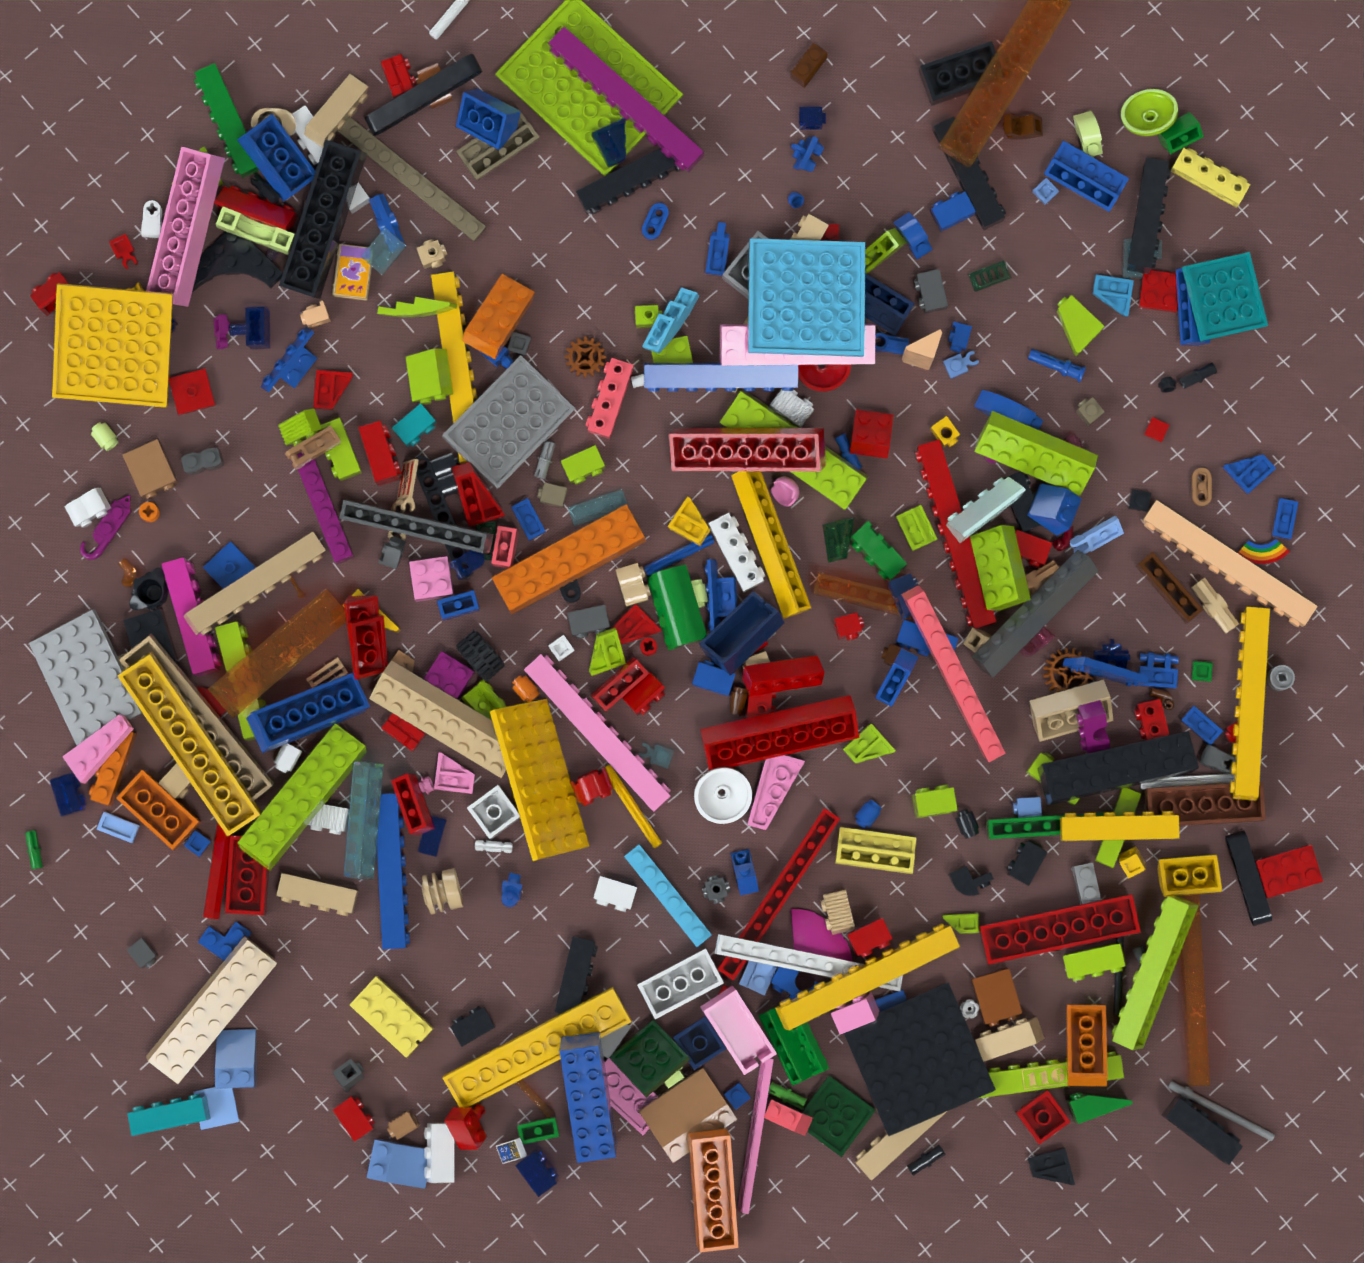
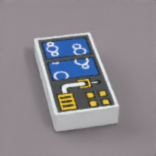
M520 1138L496 1146L502 1164L527 1156Z

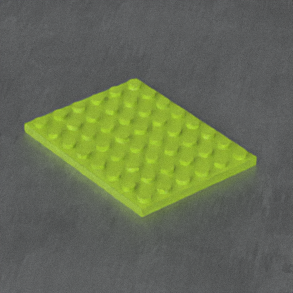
M565 0L495 73V76L605 177L611 173L646 134L644 132L639 133L633 127L634 123L632 121L623 119L616 107L611 108L605 102L606 98L600 94L598 96L591 89L592 86L588 82L584 83L577 77L578 73L574 69L570 71L563 64L564 61L560 57L556 58L550 53L549 42L563 27L568 29L664 116L683 97V93L582 0Z

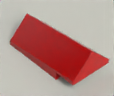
M348 596L344 602L354 678L357 680L383 673L388 666L384 616L379 614L378 596Z

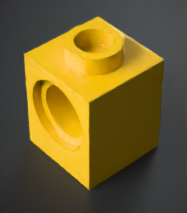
M947 416L930 428L936 439H940L943 448L947 445L950 448L958 442L957 438L960 436V433ZM943 429L950 430L951 437L944 438L941 435V431Z
M1136 846L1119 854V863L1128 879L1146 870L1145 861Z

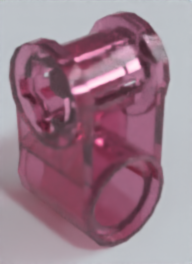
M1043 627L1028 642L1033 646V651L1029 653L1023 647L1019 651L1020 654L1024 657L1033 656L1038 650L1049 643L1055 635H1051Z

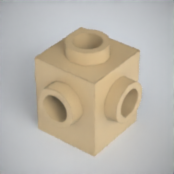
M434 239L425 241L423 246L417 248L424 269L431 266L432 268L440 267L443 265L442 262L446 261L444 256L447 255L444 244L440 245L438 240L434 241Z

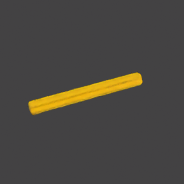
M607 765L605 768L615 791L652 847H658L662 844L660 838L612 766Z

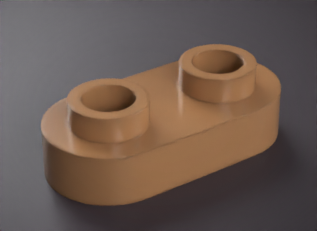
M1206 468L1196 469L1191 476L1192 501L1200 507L1206 506L1212 499V477ZM1198 475H1202L1204 477V481H1199ZM1203 494L1204 500H1199L1198 495Z

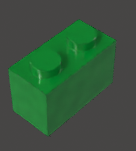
M1190 112L1177 118L1169 129L1158 134L1161 145L1169 154L1204 137L1199 121Z
M556 1116L517 1125L519 1137L523 1144L560 1136Z

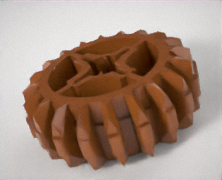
M1064 648V654H1062V651L1058 649V657L1052 653L1050 656L1053 661L1049 659L1045 661L1050 666L1043 667V670L1048 671V673L1043 674L1042 677H1049V680L1044 682V684L1048 685L1051 683L1052 686L1048 689L1050 692L1054 688L1056 692L1069 690L1072 679H1082L1083 681L1079 686L1090 684L1087 681L1094 680V677L1089 676L1088 673L1084 672L1082 674L1081 672H1076L1075 669L1071 672L1074 676H1070V679L1067 680V675L1063 671H1067L1068 667H1054L1063 658L1081 657L1083 651H1079L1075 655V648H1072L1071 653H1069L1068 648ZM1053 673L1062 677L1063 687L1056 683Z

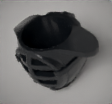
M155 568L152 572H147L140 578H135L131 593L132 598L129 601L130 608L133 610L147 608L153 611L155 608L166 603L169 589L165 582L163 569Z

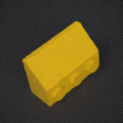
M1217 855L1159 859L1157 870L1160 888L1164 897L1222 892Z

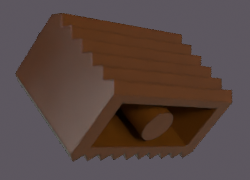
M812 43L807 52H805V55L800 58L796 67L791 70V79L805 88L826 61L828 53L815 43Z

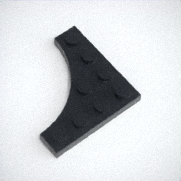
M225 232L201 255L192 291L194 292L201 285L212 280L213 277L223 274L249 275L272 288L281 280L283 273L250 240Z

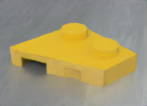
M688 496L668 525L670 530L701 546L711 531Z

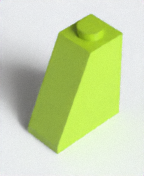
M1071 295L1068 299L1064 297L1057 304L1059 308L1056 312L1073 354L1077 356L1105 326Z

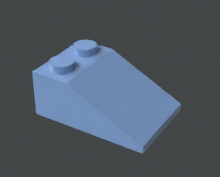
M256 1029L222 1030L217 1036L215 1088H257Z
M376 1138L374 1140L367 1178L425 1189L427 1179L424 1177V1168L427 1167V1159L424 1157L425 1148Z

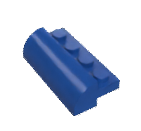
M1064 140L1044 173L1047 177L1108 212L1111 211L1129 180V177Z

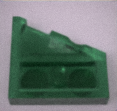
M846 518L822 525L828 562L847 559L854 518Z

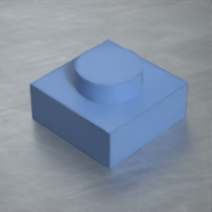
M1045 178L1033 189L1032 193L1046 205L1059 193V190Z

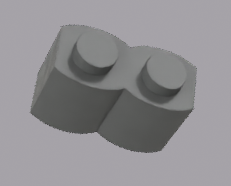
M217 448L206 449L200 454L189 453L181 458L184 472L188 475H197L205 470H217L224 466L222 453Z

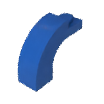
M985 390L981 391L974 405L975 408L990 416L991 412L994 411L1037 430L1040 429L1043 422L1041 418L1035 415V412L1023 405Z

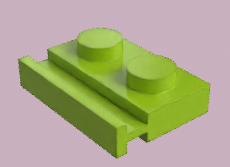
M922 505L896 516L912 551L937 540Z

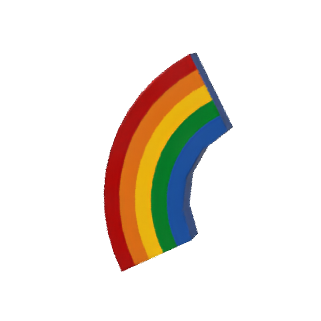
M1277 539L1265 545L1254 544L1248 540L1238 551V554L1253 564L1264 565L1282 559L1290 551Z

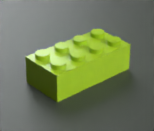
M1000 525L970 536L987 610L1000 611L1031 600L1014 526Z

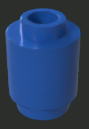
M870 799L868 803H864L854 816L857 819L855 822L862 828L866 826L870 828L881 814L882 808Z

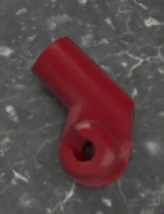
M1073 526L1064 532L1063 537L1054 540L1053 547L1057 551H1063L1070 546V540L1073 539Z

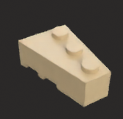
M1034 1017L1029 1020L1023 1018L1015 1021V1025L1009 1026L1005 1024L997 1027L998 1031L991 1033V1030L980 1033V1037L975 1039L983 1062L1035 1045L1045 1039L1038 1018Z

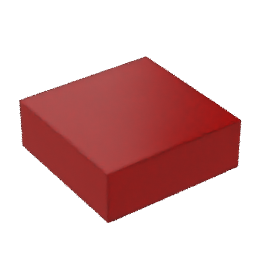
M1152 417L1144 436L1162 443L1169 424Z

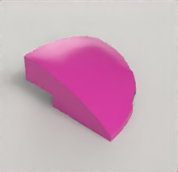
M791 909L794 950L852 962V955L846 939H844L841 933L832 935L831 930L827 931L825 918L808 910Z

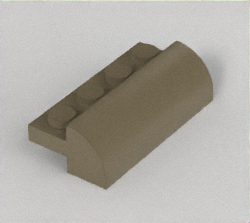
M520 113L517 129L501 149L498 150L475 138L456 152L472 177L478 181L538 141L540 137L523 114Z

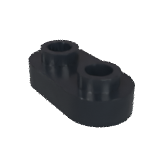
M577 579L566 584L564 587H560L562 597L566 602L575 603L580 599L581 591ZM569 590L575 591V595L573 597L568 596Z

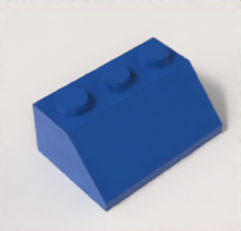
M480 89L469 90L463 93L456 127L499 150L517 129L521 111Z

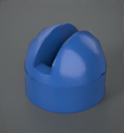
M792 192L788 195V203L792 208H800L803 205L804 197L800 193Z

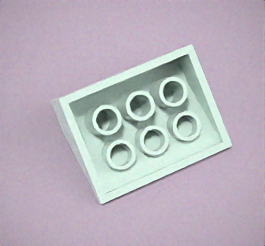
M1001 477L993 483L995 486L990 491L985 489L981 492L976 502L973 503L971 500L962 507L964 511L959 515L957 512L951 515L946 526L958 542L961 543L1019 499L1026 491L1025 488L1010 477L1006 479Z

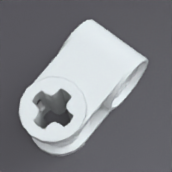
M148 201L144 205L141 227L142 237L159 238L163 211L156 201ZM154 206L157 209V211H154V214H151L149 210H151Z

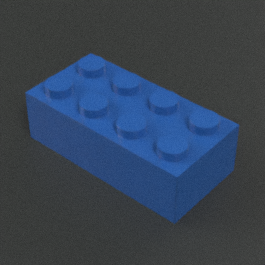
M273 113L237 139L273 189L280 195L283 202L313 180L316 171Z

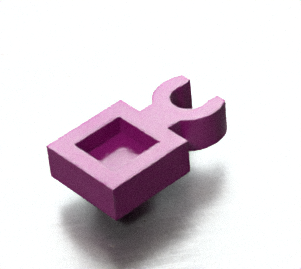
M218 315L213 318L214 334L217 337L216 349H225L228 347L226 334H228L230 329V322L227 320V315Z

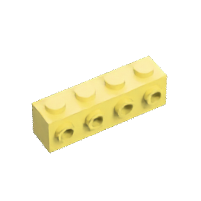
M1183 148L1171 172L1237 208L1250 186L1247 180L1241 176L1236 177L1230 174L1231 171L1225 167L1214 165V162L1209 158H1201L1193 149Z

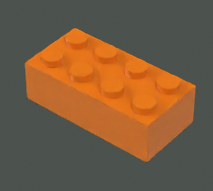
M501 274L465 329L462 341L496 360L532 304L535 292Z
M141 770L116 799L169 848L176 851L202 822L182 803L174 799L158 784L159 782L147 771Z
M1067 1005V1086H1107L1106 1005Z

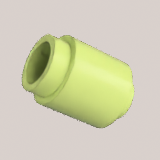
M99 422L92 428L91 436L102 449L109 451L119 443L117 436L106 423L101 424Z
M702 579L693 580L691 583L698 607H705V603L708 602L705 584H703Z

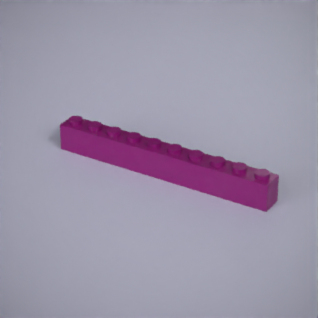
M563 27L549 42L550 53L556 58L560 57L564 61L563 64L570 71L574 69L578 73L577 77L584 83L588 82L592 86L591 89L598 96L600 94L606 98L605 102L611 108L616 107L623 119L632 121L634 123L633 127L639 133L644 132L651 144L654 146L657 144L661 147V152L667 158L672 157L676 161L675 165L683 171L685 169L689 173L704 157L702 149L568 29Z

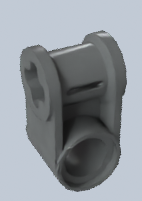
M1206 745L1199 763L1224 774L1231 773V767L1226 769L1224 762L1230 760L1232 765V762H1235V757L1222 752L1218 748Z

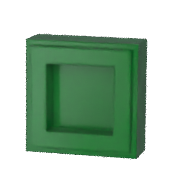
M1193 661L1191 680L1211 682L1213 663Z

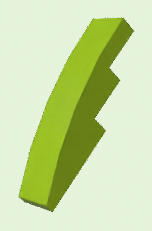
M415 297L414 304L397 302L396 309L378 306L377 314L402 318L424 317L457 309V304Z
M1123 788L1113 810L1115 816H1123V812H1135L1141 793ZM1102 840L1095 861L1113 868L1124 840Z

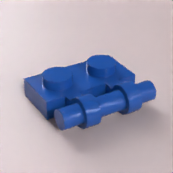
M1154 652L1140 653L1139 661H1147V667L1139 666L1138 673L1149 676L1148 684H1138V686L1177 688L1178 669L1170 668L1171 663L1178 664L1179 656H1171L1169 653H1165V655H1157ZM1153 663H1164V668L1153 667Z

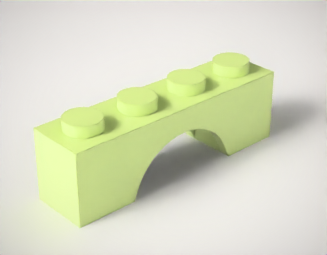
M222 207L216 222V227L287 255L290 253L295 237L294 233L278 227L261 224L226 207Z

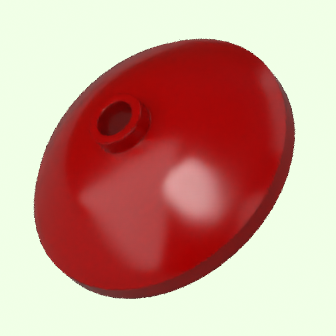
M818 364L798 365V378L811 390L818 392L832 391L846 381L852 364H825L824 368H820Z

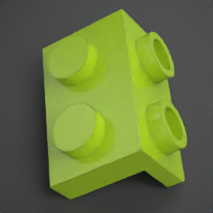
M484 680L479 682L476 687L461 698L468 707L492 720L490 711L506 707L504 700L499 698L493 692L492 686Z

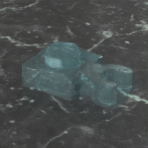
M642 743L641 746L646 747L648 751L646 754L639 753L638 755L641 758L651 757V764L666 769L669 768L674 750L656 745L653 750L648 744Z

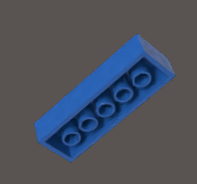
M353 672L253 711L246 719L262 753H265L330 727L335 723L337 724L360 715L370 705L358 679L354 678Z

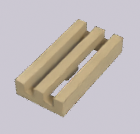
M337 657L306 678L312 688H315L341 669L343 672L332 680L349 673ZM335 664L339 665L338 667H336L335 669H333L332 671H330L322 678L313 683V679H315L316 677H318L319 675L333 667Z

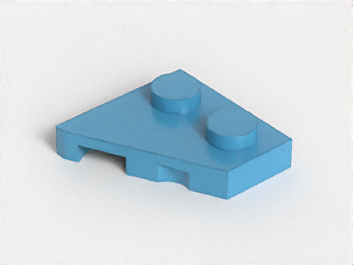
M1095 275L1092 295L1122 316L1128 317L1134 280Z

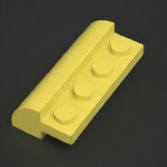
M840 827L835 864L913 874L916 837Z

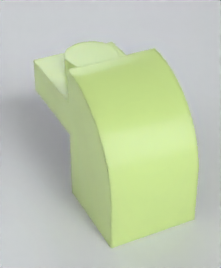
M1092 111L1074 115L1075 130L1080 138L1082 151L1092 157L1103 154L1100 129Z

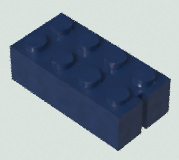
M753 591L699 645L708 658L731 676L785 622L779 611L768 602L766 603L763 598Z

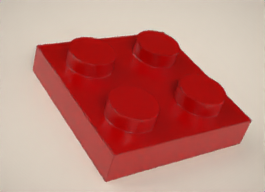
M1151 270L1149 274L1143 273L1138 308L1176 313L1178 308L1176 273Z

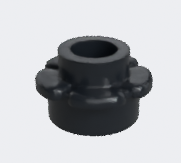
M1164 377L1158 383V387L1163 393L1172 392L1176 389L1175 384H1177V381L1173 380L1172 377Z

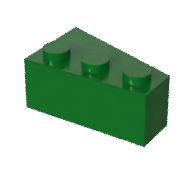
M867 521L851 537L850 541L852 544L850 546L857 553L861 551L864 554V560L871 567L874 565L879 570L877 573L883 580L888 579L891 581L906 567L907 563L892 546L888 545L883 539L884 537L871 527L872 524Z

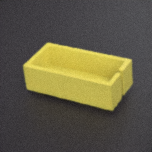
M378 976L350 1004L358 1014L406 1058L420 1045L416 1041L422 1042L434 1029Z

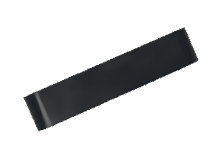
M1243 830L1226 835L1227 847L1252 925L1257 926L1272 921L1271 911L1246 832Z

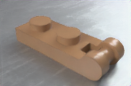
M329 426L286 451L285 455L288 459L292 460L295 470H298L306 463L341 444V440L333 428ZM302 452L304 456L299 458L297 454Z

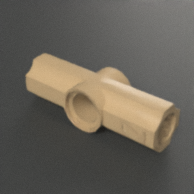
M1206 578L1191 587L1203 603L1202 606L1211 618H1214L1225 634L1239 625L1227 608L1228 605L1223 597L1215 592Z

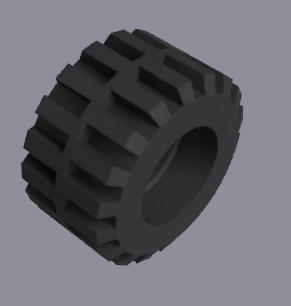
M473 630L456 645L460 654L481 678L487 682L505 667L503 660L477 631Z

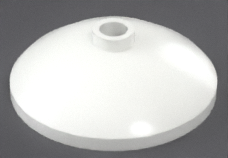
M728 767L715 768L705 773L699 779L694 791V801L700 814L707 820L718 824L731 823L741 818L749 809L752 800V790L747 778L739 771ZM720 789L725 790L723 794L718 793Z

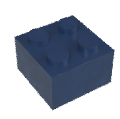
M706 1016L673 1036L678 1046L689 1056L690 1060L688 1062L694 1070L727 1049Z

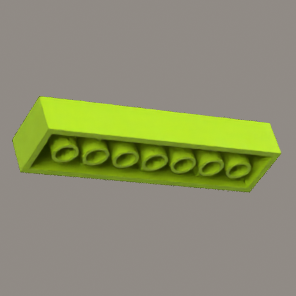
M744 390L740 391L720 421L727 428H799ZM826 446V466L821 472L790 471L844 510L849 507L869 478L867 474Z
M335 723L238 841L240 849L271 871L367 753L366 746Z
M1168 896L1167 899L1163 900L1161 905L1162 913L1160 917L1156 918L1154 923L1155 931L1147 941L1148 949L1140 959V970L1136 971L1133 977V988L1129 989L1126 995V1006L1122 1007L1119 1013V1024L1115 1025L1112 1031V1036H1114L1113 1042L1131 1050L1144 1048L1199 904L1179 896Z

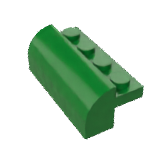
M687 566L672 567L647 577L648 587L653 597L668 651L702 641L707 634Z
M776 1007L759 1015L792 1086L830 1069L808 1022L791 1030H786L775 1009Z

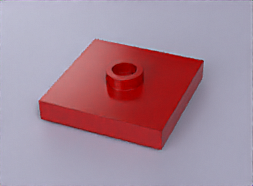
M205 368L169 378L179 416L216 406Z

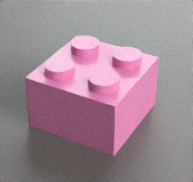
M447 556L409 562L416 602L454 596L450 563Z
M869 991L834 1008L831 1015L839 1034H843L876 1021L880 1011L872 992Z

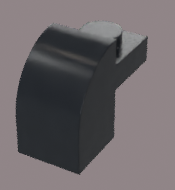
M967 866L948 874L954 888L966 896L979 895L977 887L980 886V889L991 885L990 881L994 879L991 872L972 879Z

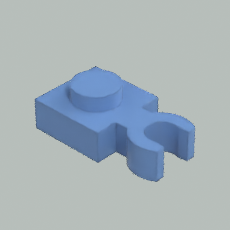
M974 351L968 352L965 358L958 354L943 361L950 379L968 372V365L976 366L979 363L978 360L972 362L969 359L970 356L975 354Z

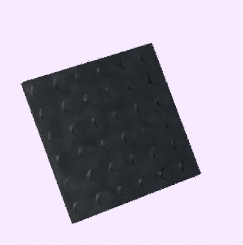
M949 982L881 1011L876 1021L844 1033L888 1136H892L996 1090Z

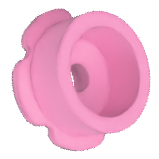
M422 776L419 787L422 793L426 792L429 795L431 791L435 790L433 782L429 776L425 778Z

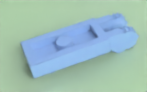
M1113 516L1082 535L1075 536L1070 540V545L1074 547V553L1079 550L1086 554L1124 534L1119 519Z

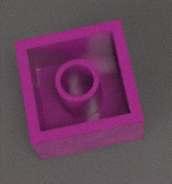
M441 651L423 680L459 700L475 672Z

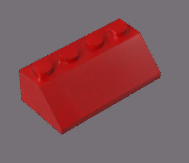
M224 186L214 201V205L220 212L222 207H226L256 222L271 227H278L288 232H292L297 219V214L293 208L286 205L283 207L277 206L276 203L272 204L268 199L265 201L258 199L259 196L251 192L244 194L241 192V189L235 186H230V188Z

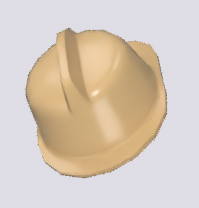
M264 108L254 113L251 120L252 128L273 113L289 136L296 129L294 116L285 109Z

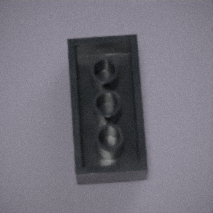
M992 41L923 64L919 68V73L931 106L1003 82L1005 77Z
M158 609L123 620L131 648H134L152 633L181 669L163 610Z
M1175 1097L1162 1116L1223 1163L1230 1165L1243 1147L1239 1144L1241 1140L1232 1133L1228 1132L1226 1134L1224 1132L1225 1128L1214 1120L1210 1122L1208 1120L1210 1116L1201 1109H1193L1192 1106L1194 1104L1185 1097Z

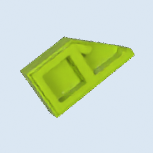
M978 913L942 915V918L960 934L980 933Z

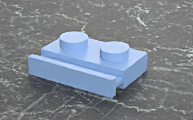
M749 961L739 984L765 995L777 966Z

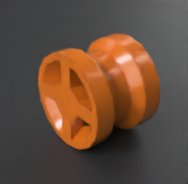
M145 502L139 508V515L143 520L151 523L158 520L160 510L154 503Z

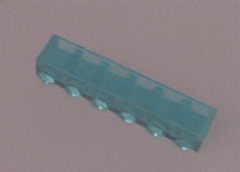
M354 761L344 867V876L374 879L384 766L382 763L371 761Z

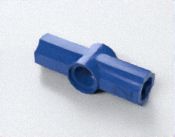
M384 194L372 197L369 202L391 253L402 250L406 245Z
M875 333V339L880 338L884 341L883 347H878L875 344V352L903 355L906 346L909 345V339Z

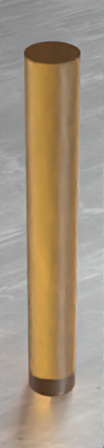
M522 1079L515 1083L547 1117L554 1113Z

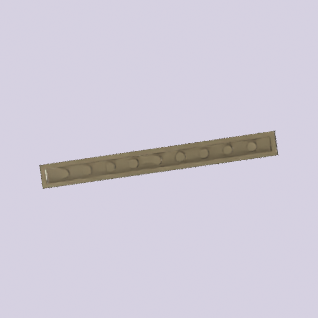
M350 116L346 119L347 122L341 131L337 130L339 134L360 151L367 153L370 159L473 242L478 239L486 229L484 224Z

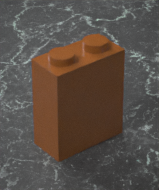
M1009 968L971 979L984 1024L989 1023V1027L1001 1024L1000 1020L1007 1018L1008 1021L1018 1019L1019 1014H1023Z

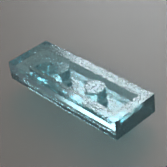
M621 489L569 507L568 510L575 527L604 517L626 505L627 502Z

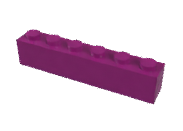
M302 453L297 454L299 458L304 456ZM313 459L298 469V472L334 562L340 564L355 557L316 459Z

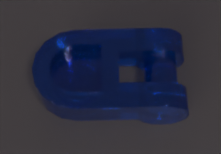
M470 550L452 561L449 565L456 571L457 578L462 580L484 565L485 557L481 552ZM464 562H466L469 566L465 570L461 566V564Z

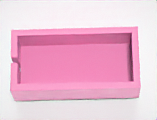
M733 986L700 1007L744 1075L759 1066L754 1059L755 1057H758L764 1063L777 1054Z

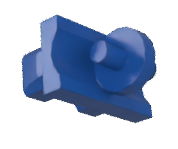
M815 136L812 138L807 137L806 142L800 139L798 145H791L790 148L794 150L792 157L797 159L793 166L794 169L808 172L814 170L816 162L809 158L811 154L820 156L824 150V147L817 142L818 138Z
M510 873L508 881L503 880L501 901L504 906L514 907L521 900V875Z

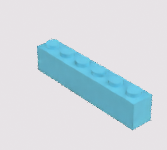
M640 845L624 856L696 947L712 936Z

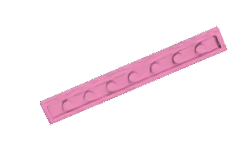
M771 1058L764 1063H760L737 1211L749 1214L774 1060Z

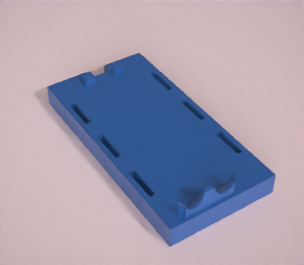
M1087 657L1064 658L1063 666L1071 668V672L1075 669L1076 672H1085L1125 684L1126 686L1148 684L1149 676Z

